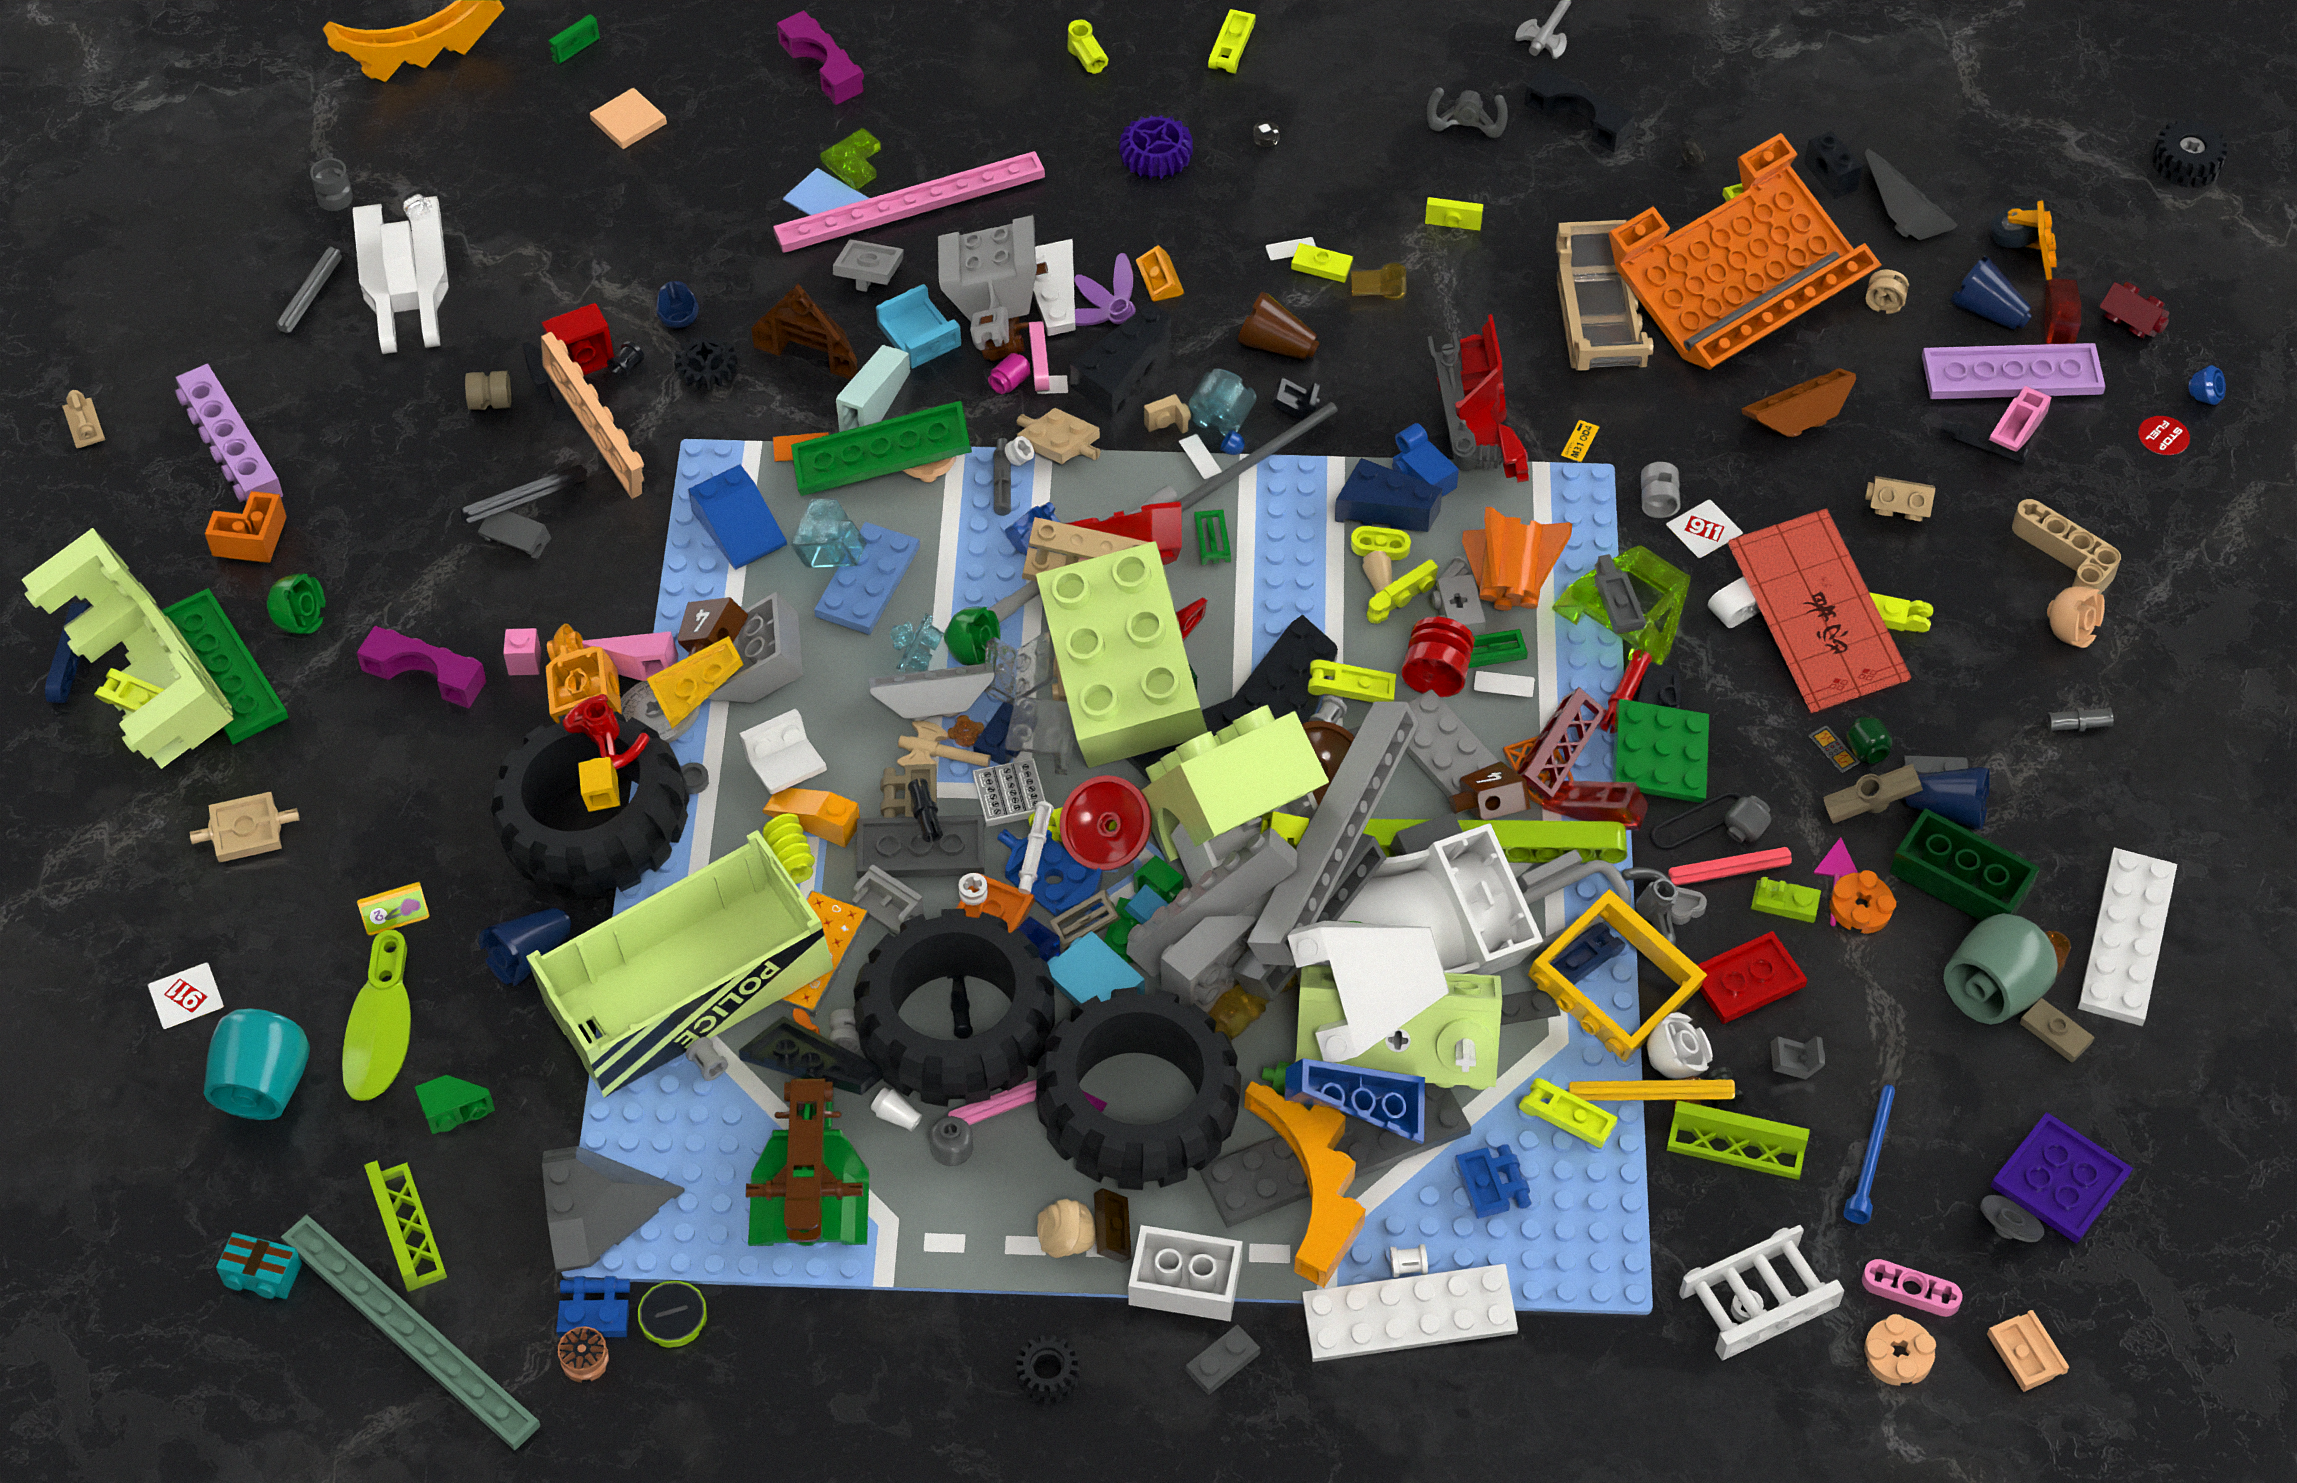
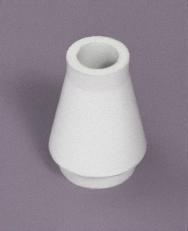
M884 1087L876 1096L871 1106V1110L876 1113V1117L902 1126L911 1132L922 1118V1114L917 1112L895 1089L889 1090Z

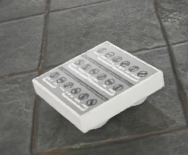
M1034 758L973 770V779L986 827L1029 819L1030 815L1036 813V803L1045 801Z

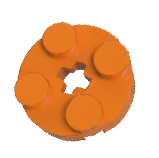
M1864 870L1861 873H1850L1841 877L1834 886L1829 902L1831 913L1837 922L1849 930L1852 927L1862 929L1861 933L1866 934L1883 929L1888 924L1896 907V900L1890 888L1882 880L1878 879L1874 872ZM1857 899L1866 900L1868 907L1866 908L1863 904L1857 905Z

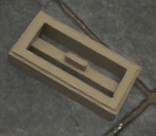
M1105 889L1049 921L1063 949L1067 950L1070 944L1078 937L1083 938L1090 931L1096 934L1121 919ZM1103 901L1104 905L1061 930L1060 925ZM1107 912L1109 913V915H1107L1106 917L1079 931L1073 936L1067 939L1065 938L1067 935L1087 925L1088 923L1106 914Z

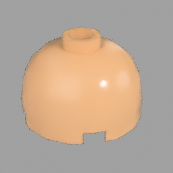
M2074 586L2064 589L2055 600H2052L2047 609V616L2050 619L2054 635L2072 646L2088 647L2097 636L2090 635L2095 625L2101 627L2105 605L2103 595L2097 594L2100 590L2088 586Z

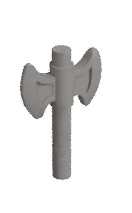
M1560 0L1545 25L1541 28L1537 26V19H1531L1521 24L1517 29L1515 39L1517 41H1532L1529 52L1534 56L1538 55L1543 48L1549 50L1552 59L1559 58L1565 51L1567 40L1564 33L1554 35L1553 31L1569 8L1571 0Z

